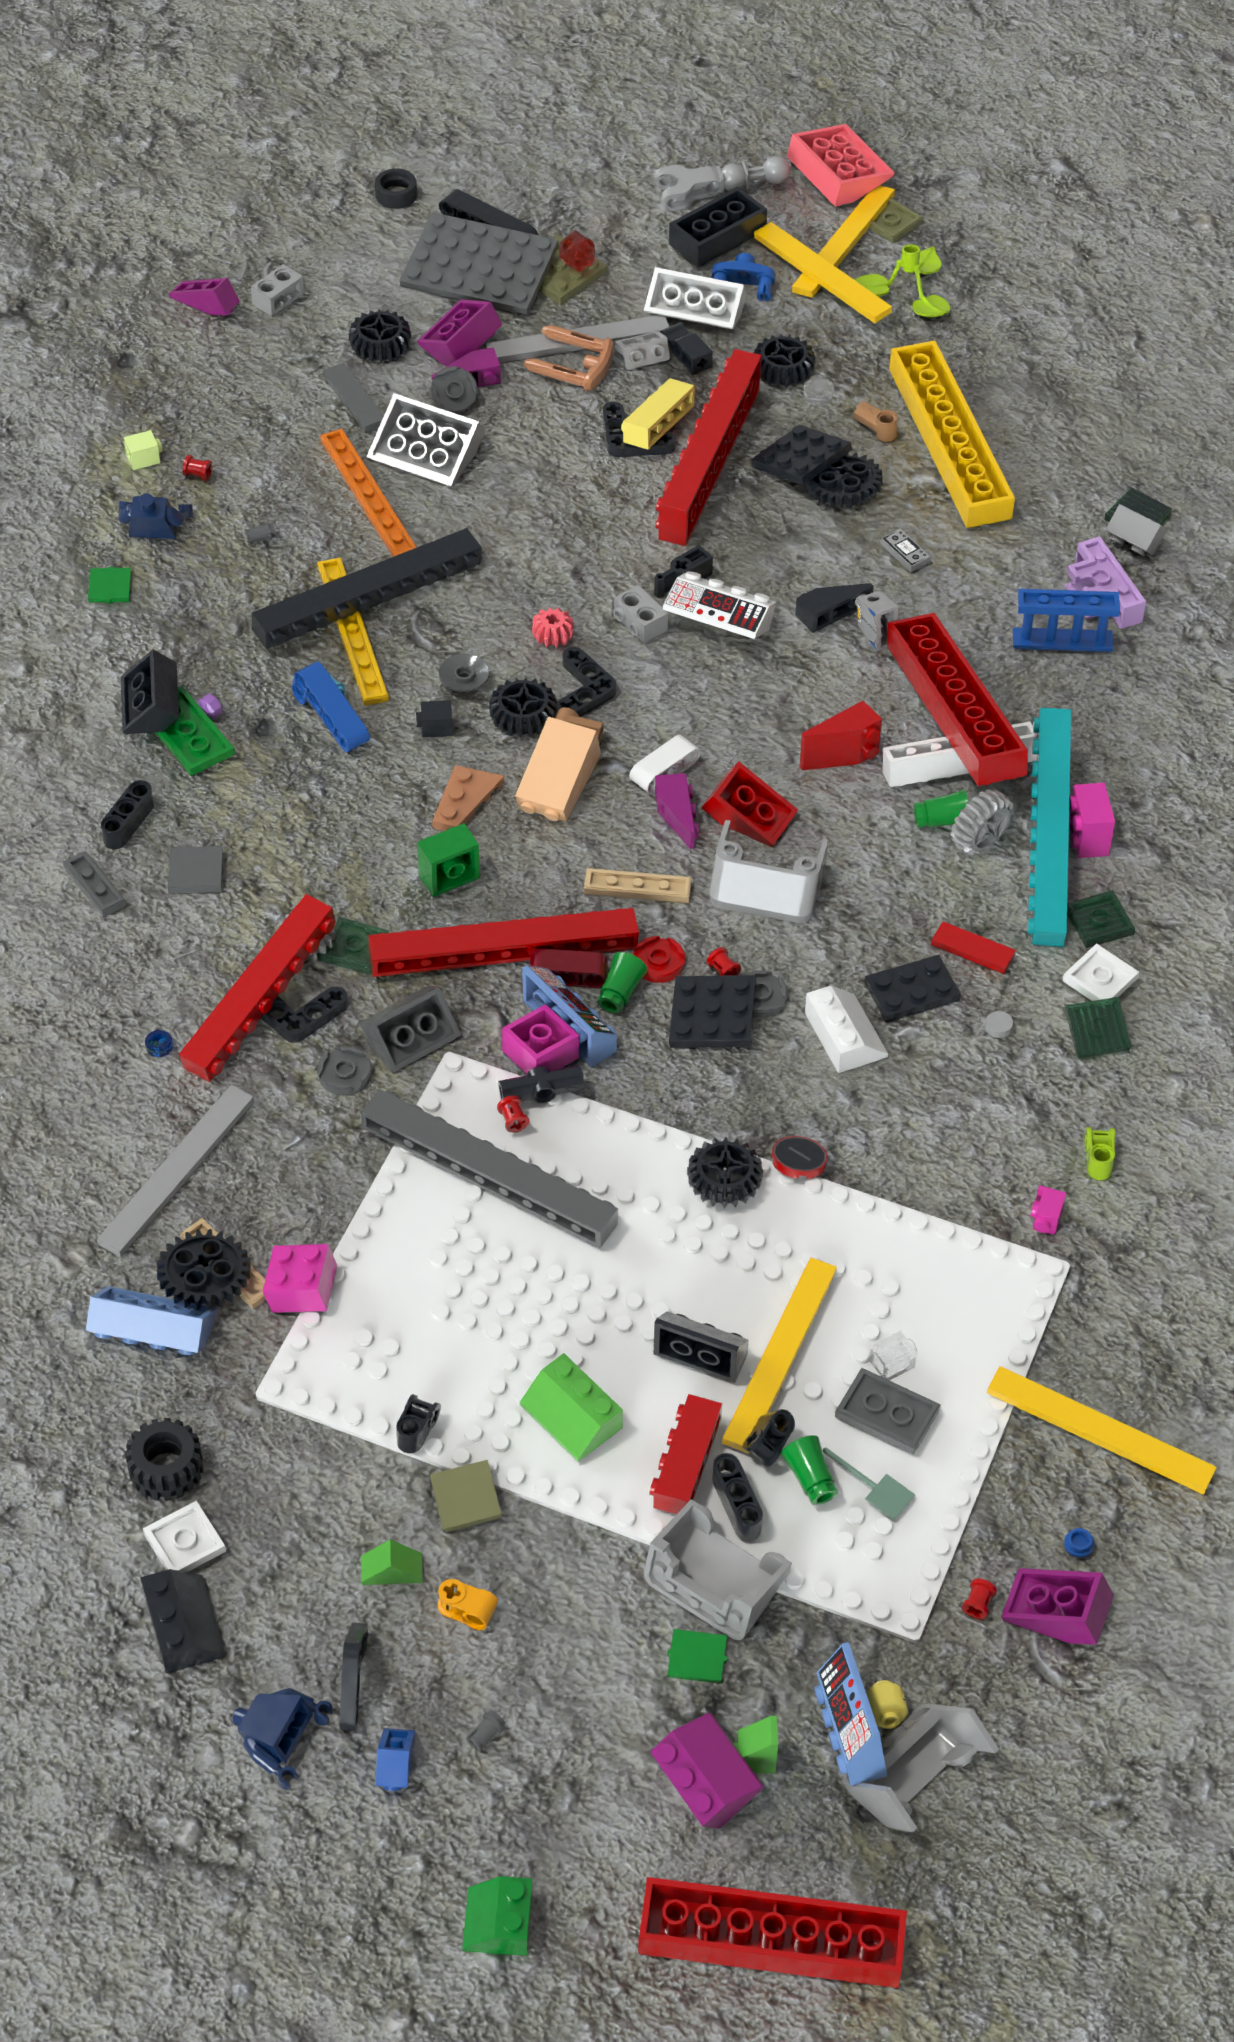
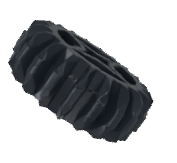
M379 309L378 312L370 310L369 314L361 313V317H355V321L351 323L349 330L350 346L355 351L356 356H362L363 360L370 358L371 362L379 360L381 363L382 360L390 362L391 358L399 359V355L405 354L406 349L410 345L411 331L408 321H405L404 316H398L397 312L390 313L389 309L385 312Z
M780 334L779 337L772 335L770 339L764 338L763 342L758 343L753 352L762 355L761 381H767L768 385L776 384L777 388L780 385H784L787 388L788 385L796 387L797 383L804 384L805 379H810V375L815 368V355L812 346L807 345L806 340L800 341L799 337L792 338L791 334L788 337Z
M516 677L514 682L506 680L504 685H498L497 690L493 691L489 701L490 717L495 727H499L501 732L508 731L510 737L518 734L521 738L522 735L527 734L531 738L533 733L541 734L548 717L555 718L557 699L552 692V688H547L545 682L538 684L536 678L529 681L527 677L524 680H518Z
M714 1137L712 1144L704 1141L702 1148L696 1147L694 1155H691L689 1158V1167H687L688 1183L690 1187H693L694 1195H701L702 1202L711 1200L712 1206L716 1203H722L723 1208L727 1206V1203H732L736 1208L738 1201L746 1204L748 1197H754L756 1190L761 1187V1178H763L761 1158L757 1157L755 1149L749 1150L748 1143L739 1145L738 1138L734 1142H729L727 1137L722 1142H719ZM724 1168H726V1177H724Z

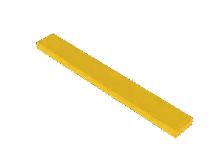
M880 185L868 192L818 255L835 267H838L869 229L871 222L875 221L886 208L889 199L894 198L895 189ZM802 273L792 285V292L813 298L822 286Z
M769 222L754 232L756 240L873 323H877L892 313L891 305L773 222Z
M341 558L317 562V568L323 584L347 575ZM356 612L346 619H339L336 621L364 706L389 701V696L360 612Z
M810 1257L722 1438V1444L750 1454L751 1451L746 1452L742 1448L743 1443L752 1432L758 1419L770 1412L837 1271V1266Z
M999 1366L987 1389V1394L1203 1495L1216 1470V1466L1004 1367Z

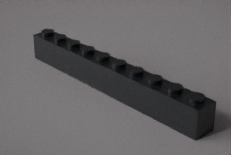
M465 528L252 612V630L266 649L281 645L288 640L301 637L318 628H323L339 619H346L356 612L366 611L373 606L389 602L393 598L409 594L423 586L431 585L436 581L451 577L466 569L474 568L481 563L482 547L468 528Z

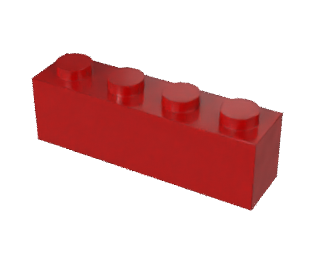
M688 1394L685 1405L679 1404L675 1421H678L676 1429L671 1428L667 1445L670 1447L668 1453H662L658 1470L661 1471L659 1479L654 1477L650 1487L649 1495L653 1496V1508L678 1514L691 1499L694 1500L722 1419V1403Z

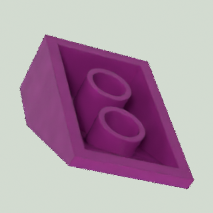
M1019 1568L1001 1618L1005 1622L1067 1643L1097 1645L1114 1595L1103 1573Z

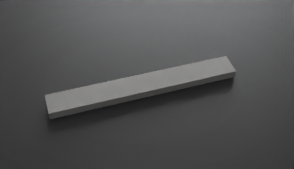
M656 315L570 330L603 340L609 337L614 345L615 341L655 331L661 333V330L668 328L669 325L665 316ZM544 334L485 343V349L494 347L499 363L584 350L581 347L549 339Z
M230 1085L97 1238L98 1245L121 1257L254 1103V1096Z

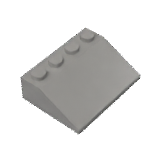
M394 393L366 458L452 488L477 453L485 430L479 421Z

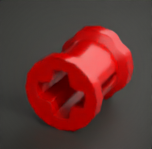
M187 455L183 463L182 473L187 477L193 475L201 477L203 481H208L212 473V461H201L194 459L192 455Z
M724 947L715 949L706 960L707 965L710 968H715L720 976L739 975L741 971V965L738 962H733Z
M518 1096L505 1097L497 1104V1110L503 1115L506 1121L505 1128L508 1132H520L530 1123L528 1116L523 1114L520 1107L521 1100Z
M976 1578L971 1581V1592L968 1599L962 1604L961 1609L966 1615L982 1620L988 1615L989 1611L987 1608L991 1598L996 1596L997 1588L993 1583L985 1579Z

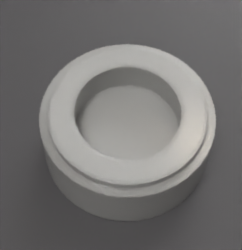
M995 1011L987 1016L985 1029L990 1036L1005 1038L1012 1032L1013 1019L1006 1012Z

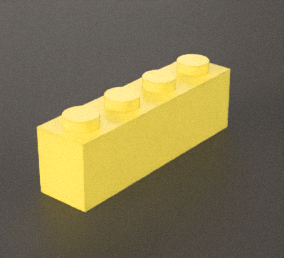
M671 378L668 379L642 405L637 407L628 418L624 419L621 427L623 442L648 450L694 407L695 385Z

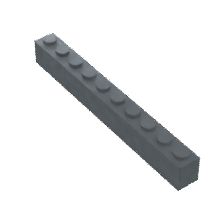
M379 1089L361 1111L363 1129L598 1248L603 1246L618 1225V1208L611 1202L601 1200L591 1195L587 1190L577 1188L567 1183L563 1178L553 1176L543 1171L539 1166L529 1164L519 1159L515 1154L505 1152L495 1147L491 1142L481 1140L471 1135L467 1130L457 1128L447 1123L443 1118L435 1117L423 1111L421 1107L401 1100L393 1093H387Z

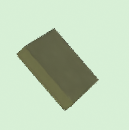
M890 198L886 208L875 221L871 222L869 229L889 242L894 243L922 224L923 217Z
M488 1460L430 1474L444 1533L502 1518Z

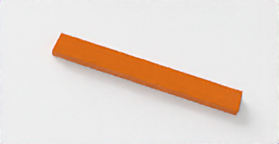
M343 429L320 435L321 443L392 557L417 548Z

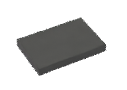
M861 1368L837 1407L835 1417L915 1454L939 1413L941 1404Z

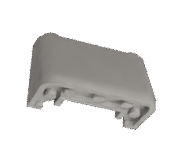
M691 1499L650 1543L644 1577L655 1590L734 1640H742L751 1630L789 1574L792 1562L775 1552L766 1553L760 1561L713 1531L714 1519L711 1511Z

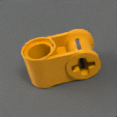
M456 1579L445 1580L439 1586L437 1606L441 1615L464 1623L476 1630L486 1629L498 1604V1599L495 1595L487 1590L475 1588Z

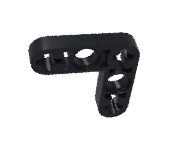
M612 401L603 406L607 451L611 456L670 454L675 450L676 437L669 431L648 450L634 445L628 446V443L623 442L622 429L620 431L610 430L613 427H622L625 419L623 405ZM612 413H615L616 418H612Z
M569 647L564 650L562 654L563 667L583 686L557 701L556 715L559 709L570 708L577 712L579 717H582L615 697L616 680L582 649ZM585 671H593L596 674L593 676H585L583 673ZM586 696L592 699L590 702L579 700L581 697Z
M337 986L328 988L296 1011L277 996L269 1012L263 1014L261 1018L286 1041L297 1043L347 1009V992L345 989ZM279 1009L284 1014L280 1017H272L270 1012ZM312 1011L322 1013L319 1018H310L308 1016Z
M352 1622L344 1641L340 1730L356 1731L360 1668L367 1649L368 1623Z

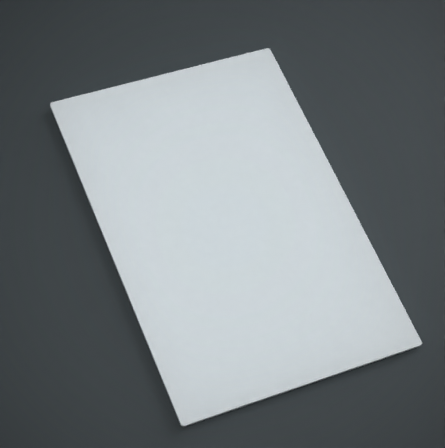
M452 1052L445 1053L420 1097L417 1106L435 1117L443 1118L447 1123L457 1128L467 1130L471 1135L481 1140L491 1142L495 1147L505 1152L515 1154L519 1159L529 1164L539 1166L543 1171L553 1176L563 1178L567 1183L577 1188L587 1190L591 1195L601 1200L611 1202L618 1208V1225L603 1246L598 1248L394 1144L333 1253L337 1269L327 1311L300 1312L256 1391V1399L445 1470L488 1460L496 1489L648 1545L677 1515L653 1508V1496L649 1495L653 1478L659 1479L661 1473L658 1470L662 1453H668L670 1447L667 1445L671 1428L676 1429L678 1421H675L679 1404L685 1405L688 1394L722 1403V1419L694 1498L695 1502L707 1507L711 1511L714 1519L713 1531L760 1561L766 1553L775 1552L792 1562L790 1572L776 1591L777 1593L913 1643L919 1642L1014 1408L1013 1405L987 1394V1389L999 1366L1026 1378L1069 1272L1070 1264L1067 1261L817 1176L811 1179H806L807 1176H799V1179L788 1177L774 1167L773 1161L761 1158L763 1169L761 1187L756 1190L754 1197H748L746 1204L738 1201L736 1208L732 1203H727L725 1208H723L722 1203H716L712 1206L711 1200L702 1202L701 1195H694L693 1187H690L687 1175L689 1158L691 1155H694L696 1147L702 1148L704 1141L712 1144L711 1140L570 1092L557 1094L553 1100L547 1103H536L533 1099L521 1101L520 1107L523 1114L528 1116L530 1123L520 1132H508L505 1128L506 1121L497 1110V1104L501 1101L498 1081L521 1076ZM724 1168V1177H726V1168ZM810 1257L837 1266V1271L769 1413L785 1409L794 1417V1431L789 1436L783 1449L799 1438L815 1435L819 1437L822 1451L823 1448H828L874 1483L878 1484L888 1474L913 1492L915 1497L895 1520H892L865 1500L873 1490L870 1486L825 1453L823 1454L835 1480L834 1484L838 1494L827 1503L812 1505L808 1496L804 1494L791 1468L781 1455L771 1466L764 1468L760 1464L761 1460L752 1452L748 1454L722 1444V1438ZM667 1311L673 1314H682L696 1322L708 1323L717 1329L728 1333H737L743 1338L748 1339V1356L736 1382L734 1383L654 1355V1322L656 1318ZM563 1353L623 1409V1428L579 1462L520 1406L521 1399L540 1371ZM861 1368L941 1404L939 1413L915 1454L835 1417L837 1407ZM411 1394L418 1395V1399L428 1403H440L441 1410L438 1420L430 1430L422 1448L415 1453L409 1454L402 1452L397 1446L396 1424L404 1411L408 1398ZM730 1453L738 1458L762 1509V1531L760 1536L753 1541L742 1540L736 1535L713 1485L714 1459L720 1454ZM722 1471L724 1474L731 1473L730 1471ZM734 1495V1496H732L733 1498H737V1499L743 1498L742 1496H739V1495ZM752 1520L743 1521L748 1524L754 1523Z

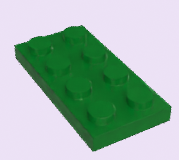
M183 686L178 687L179 719L163 732L155 733L188 774L192 776L235 755V750Z

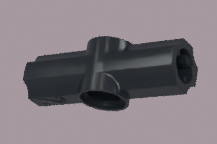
M579 1065L552 1071L542 1066L531 1069L526 1076L498 1081L501 1100L508 1096H518L521 1101L533 1099L534 1102L541 1104L550 1102L557 1094L585 1089L583 1072Z

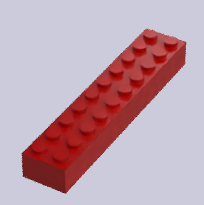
M734 349L731 357H727L724 372L719 373L717 386L711 389L709 403L704 404L702 417L696 420L694 434L690 433L687 440L686 450L682 449L679 464L673 468L672 479L666 482L663 497L658 498L656 511L659 512L655 526L656 529H659L658 540L682 546L687 545L760 391L762 355Z
M930 613L888 622L887 648L978 786L989 785L994 782L1026 776L1028 749L937 615Z

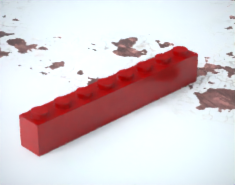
M308 894L304 895L181 1050L179 1057L183 1068L208 1082L215 1075H219L222 1072L225 1062L239 1050L241 1042L247 1034H251L254 1031L261 1016L269 1012L276 997L286 990L294 974L301 971L305 960L310 954L316 952L320 941L333 930L336 920L332 907Z

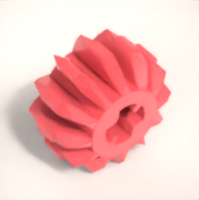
M549 606L547 611L540 610L538 615H534L532 634L538 644L544 643L546 648L554 645L557 648L558 644L566 645L567 641L572 639L574 621L568 611L562 612L560 607L552 610Z

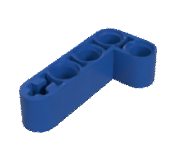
M317 661L295 672L292 682V691L295 698L302 705L310 702L345 752H349L370 740L367 728L320 662Z

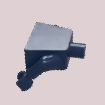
M146 493L141 496H134L132 502L119 501L118 519L123 524L130 522L129 537L175 539L176 527L180 526L187 518H193V504L178 505L177 510L171 506L167 498L153 497L151 494Z
M286 1688L271 1694H258L249 1709H236L233 1715V1723L235 1726H238V1732L244 1739L243 1746L252 1760L270 1775L275 1773L278 1776L279 1786L284 1790H289V1783L284 1781L282 1777L290 1775L297 1780V1773L290 1766L281 1767L279 1765L280 1762L286 1764L313 1713L314 1721L324 1726L328 1724L329 1717L320 1712L332 1714L333 1707L328 1701H320L316 1704L313 1698L292 1688Z

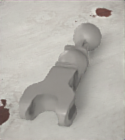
M772 156L763 163V166L746 168L744 161H741V166L730 163L722 169L720 166L687 169L684 166L671 165L657 169L653 178L657 188L664 190L661 196V203L664 209L676 211L688 208L695 200L713 197L720 193L724 194V189L730 191L736 187L742 188L745 186V189L749 190V181L765 178L771 184H780L788 178L790 166L783 157ZM665 176L670 177V178H668V179L661 180V178H663V177H665Z

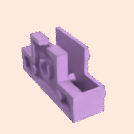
M1101 537L1078 543L1075 564L1067 567V574L1073 582L1065 584L1066 590L1119 592L1120 614L1119 617H1112L1119 628L1123 629L1142 623L1146 600ZM1085 616V617H1086V619H1090V618H1094V617H1097V616Z

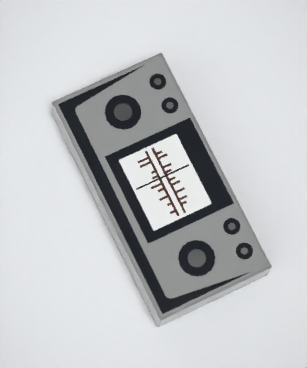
M898 529L881 538V545L908 571L913 572L930 563V556L903 530Z

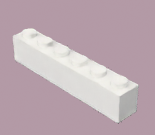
M1031 722L1011 725L1028 749L1027 763L1037 761V755L1032 754L1033 739H1037V733H1033ZM946 737L883 748V774L890 787L927 782L945 777L950 778L969 773Z

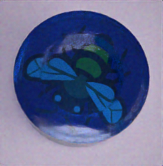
M164 1030L150 1032L145 1038L147 1053L153 1057L168 1055L173 1049L171 1035Z

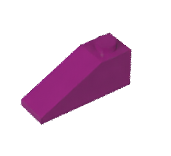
M228 278L182 281L169 293L170 298L210 315L226 316L232 313L234 307L240 302Z

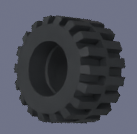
M157 1418L151 1420L152 1424L150 1425L142 1424L140 1426L141 1431L135 1430L131 1434L132 1440H128L126 1444L127 1451H125V1457L133 1486L136 1490L140 1489L141 1494L145 1497L151 1494L153 1500L159 1501L160 1497H164L165 1501H169L171 1496L177 1495V1498L183 1497L185 1490L190 1492L194 1489L193 1483H199L201 1479L200 1473H203V1457L197 1434L193 1433L192 1427L189 1425L183 1426V1421L178 1419L175 1422H171V1418H164V1421L158 1422ZM164 1453H172L179 1456L177 1460L168 1465L150 1463L153 1458Z

